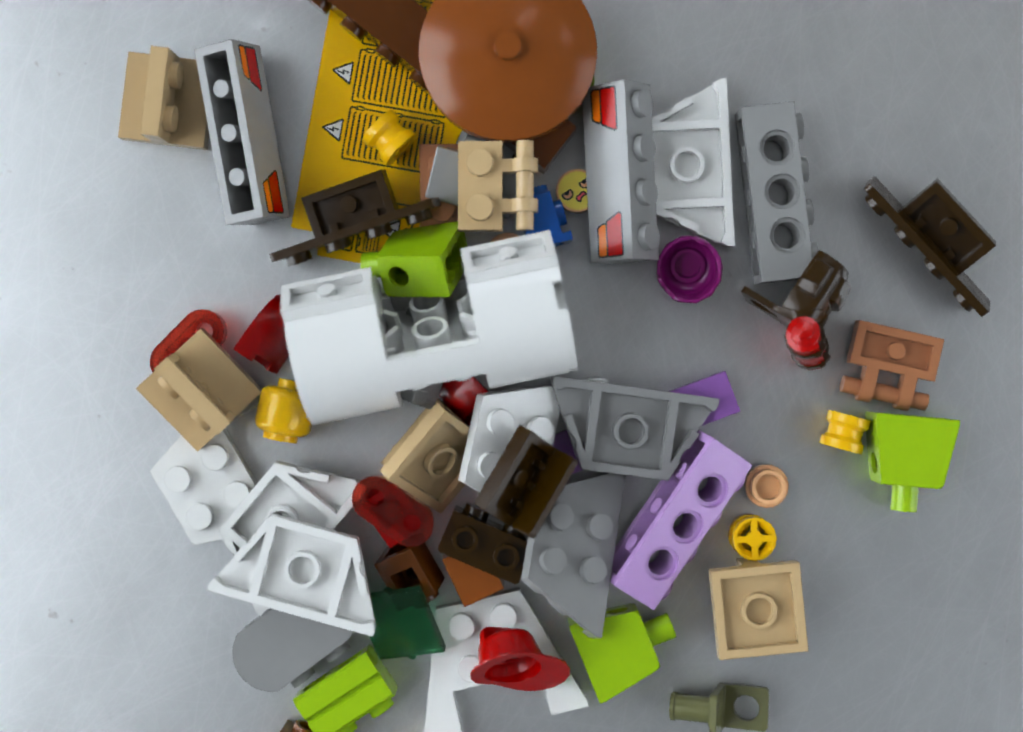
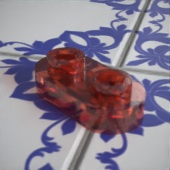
M205 309L189 313L152 351L150 356L152 372L155 371V367L166 357L176 352L205 323L212 327V337L222 346L227 338V325L224 319L218 313Z
M367 476L353 490L352 504L356 513L397 543L406 547H416L425 543L431 536L434 529V516L430 508L413 495L389 481L385 476ZM372 489L380 490L384 495L383 503L378 505L371 503L368 498L369 491ZM416 515L420 519V527L415 530L408 529L404 523L405 517Z

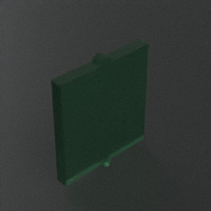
M421 586L393 590L390 587H385L383 591L370 593L376 621V631L373 637H369L380 660L408 657L413 660L417 655L445 651V642Z

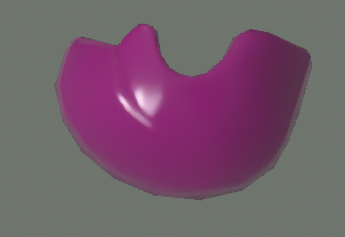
M680 236L667 243L659 255V260H657L656 275L658 282L674 301L696 304L712 296L721 282L723 272L721 258L717 250L707 240L699 236Z

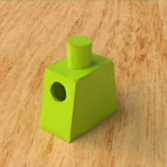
M458 221L398 230L391 234L380 251L362 253L360 267L361 269L371 267L373 276L381 277L384 292L389 297H450L464 273L460 248L468 247L465 232L458 231Z
M865 411V419L871 421L870 428L866 431L871 481L892 485L890 510L917 512L919 487L942 489L944 486L960 427V420Z
M635 603L606 608L602 638L593 639L587 637L582 633L584 629L570 617L567 618L569 628L600 704L657 671L661 666L653 647L677 637L667 613L643 622Z

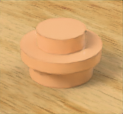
M763 464L756 466L748 473L744 488L751 502L763 508H771L777 506L785 499L789 484L786 475L781 469L773 465Z

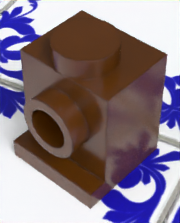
M423 531L400 541L391 549L389 546L386 547L374 564L399 609L413 603L416 606H422L431 602L439 595L438 590L445 579L425 544L427 538Z

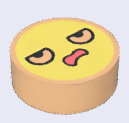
M573 169L567 171L560 177L557 183L556 199L561 200L563 208L567 212L581 214L588 211L586 170Z

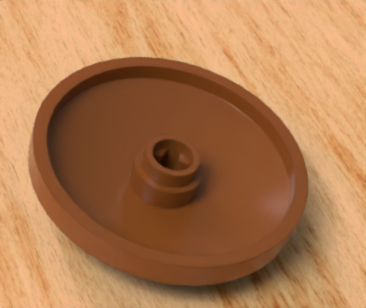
M434 0L427 12L420 33V69L425 86L434 104L459 129L487 141L516 143L517 140H533L552 132L565 123L585 99L596 69V33L589 12L582 0Z

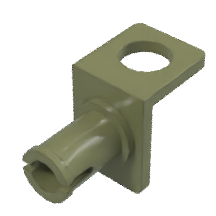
M720 682L715 690L711 692L710 696L673 692L671 693L669 703L670 720L674 721L685 720L708 723L709 732H722L724 727L766 731L769 725V689L762 686ZM743 695L753 697L759 705L758 715L753 719L740 717L735 711L734 706L738 697Z

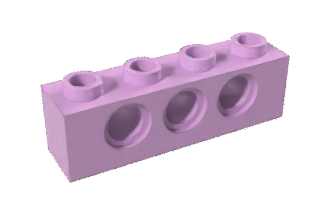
M701 430L697 432L699 436L690 449L684 451L680 457V464L670 479L660 480L615 547L610 582L652 610H655L660 601L669 595L674 580L685 564H688L695 557L698 545L708 530L718 523L723 508L732 495L743 486L746 474L753 466ZM708 477L706 486L698 492L700 483ZM684 514L681 523L673 527L676 518ZM659 550L658 557L648 563L651 555Z

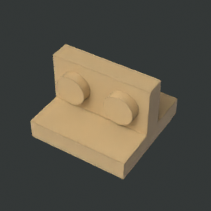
M151 46L150 54L128 52L118 138L126 141L208 150L209 130L195 59L179 58L170 48Z
M203 327L176 352L166 357L155 367V371L136 388L197 452L216 434L218 435L242 410L261 394L262 390Z
M437 398L435 405L431 409L426 408L382 460L383 467L380 472L398 487L437 512L442 513L465 486L464 483L458 481L470 426Z
M745 558L736 559L737 566L708 569L716 650L719 660L809 651L800 562L790 560L760 563Z

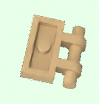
M533 140L516 141V158H503V141H458L459 232H503V214H516L517 231L534 230V213H538V199L534 198V174L538 173V158H534ZM504 174H516V198L503 199Z

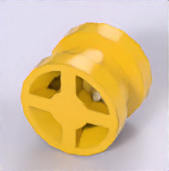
M389 110L369 127L362 141L368 147H375L380 152V159L388 166L399 159L416 140L417 134L411 128H404L399 123V116L393 110Z
M828 410L826 416L829 423L827 432L821 435L819 443L862 455L864 445L861 442L864 432L869 430L871 421Z
M749 513L740 515L732 521L728 529L729 544L739 555L747 560L758 561L765 559L776 547L777 537L774 528L769 522L758 515Z

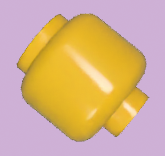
M279 378L278 386L268 385L262 388L255 416L256 426L264 430L262 437L297 444L298 437H305L310 433L312 423L304 411L294 380Z

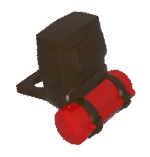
M819 250L782 306L776 305L746 286L743 287L741 293L748 303L787 327L784 336L786 347L791 353L792 360L799 367L811 371L822 369L826 366L831 356L828 354L829 345L823 327L831 311H840L844 306L851 285L847 281L849 273L846 268L833 257Z

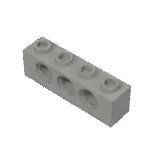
M794 101L742 107L735 114V124L754 285L799 280L818 252L816 242H811L809 231V225L814 223L813 203L811 199H806L804 182L809 180V165L807 157L800 154L799 139H803L804 136L803 117L801 113H796ZM766 141H774L781 146L783 151L781 161H772L767 158L764 153V143ZM777 183L786 189L788 198L785 205H778L770 199L769 187L771 184ZM777 226H784L792 233L793 241L788 249L778 246L774 240V231Z

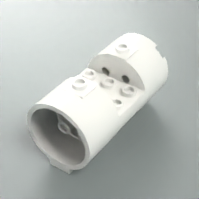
M550 230L460 248L464 273L450 297H389L384 292V288L380 287L377 277L373 276L371 267L281 285L280 312L284 321L291 367L299 397L309 421L313 425L400 408L404 406V400L401 396V391L420 390L428 385L452 380L464 381L481 374H486L488 385L491 389L576 371L578 363L574 337L561 284L562 278ZM408 308H410L412 317L406 315Z

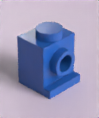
M547 185L534 187V198L538 199V213H534V230L524 231V235L550 230L554 247L572 243L573 236L571 230L562 233L560 227L567 225L561 200H552Z

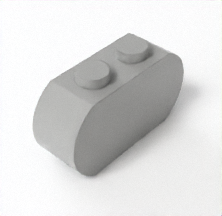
M269 608L236 635L232 651L233 662L241 678L258 690L277 692L289 683L296 688L315 673L312 666L324 657L330 663L350 648L347 641L354 631Z

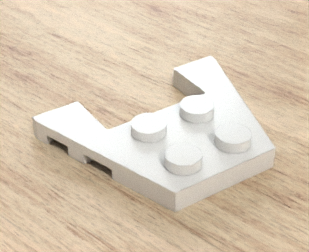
M589 377L587 379H584L587 381L602 383L609 382V379L601 377ZM551 384L478 393L476 395L458 481L480 493L519 425L533 431L553 446L560 408Z
M259 396L242 410L234 420L257 407ZM226 428L218 435L216 434L198 452L180 435L149 471L193 546L222 540L219 532L220 527L258 483Z
M520 587L496 592L466 607L463 606L462 601L436 607L424 732H463L454 691L485 685L475 683L470 678V672L479 664L480 632L485 627L525 629L533 635L542 654L565 661L551 641L546 629ZM571 672L565 682L556 687L545 689L551 715L589 707L587 696Z

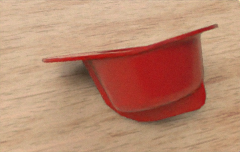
M485 627L481 630L478 648L479 664L470 672V678L475 683L494 684L515 690L538 691L556 687L565 682L570 676L569 665L561 659L542 654L533 635L527 630L504 627Z

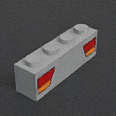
M230 39L194 49L225 225H257L289 218V206L260 46Z
M623 79L595 85L589 88L583 100L590 263L623 264L659 260L658 245L660 233L657 227L656 213L658 190L655 184L654 173L656 147L652 133L653 99L649 84Z

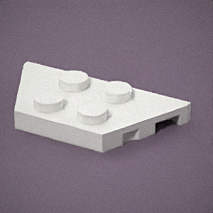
M722 78L695 95L676 103L663 113H658L652 117V133L656 147L654 173L655 184L658 190L656 213L657 217L724 247L735 246L728 90L727 78Z
M277 460L220 527L219 532L226 548L234 556L273 513L334 530L370 485L363 480ZM253 604L255 612L260 616L267 610V607Z
M274 513L258 528L249 541L239 549L221 572L212 579L206 590L372 637L376 631V621L359 537Z

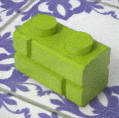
M369 644L299 690L293 701L304 720L308 722L312 732H354L358 728L355 721L368 713L372 718H375L394 704L391 698L395 696L398 686L374 648Z

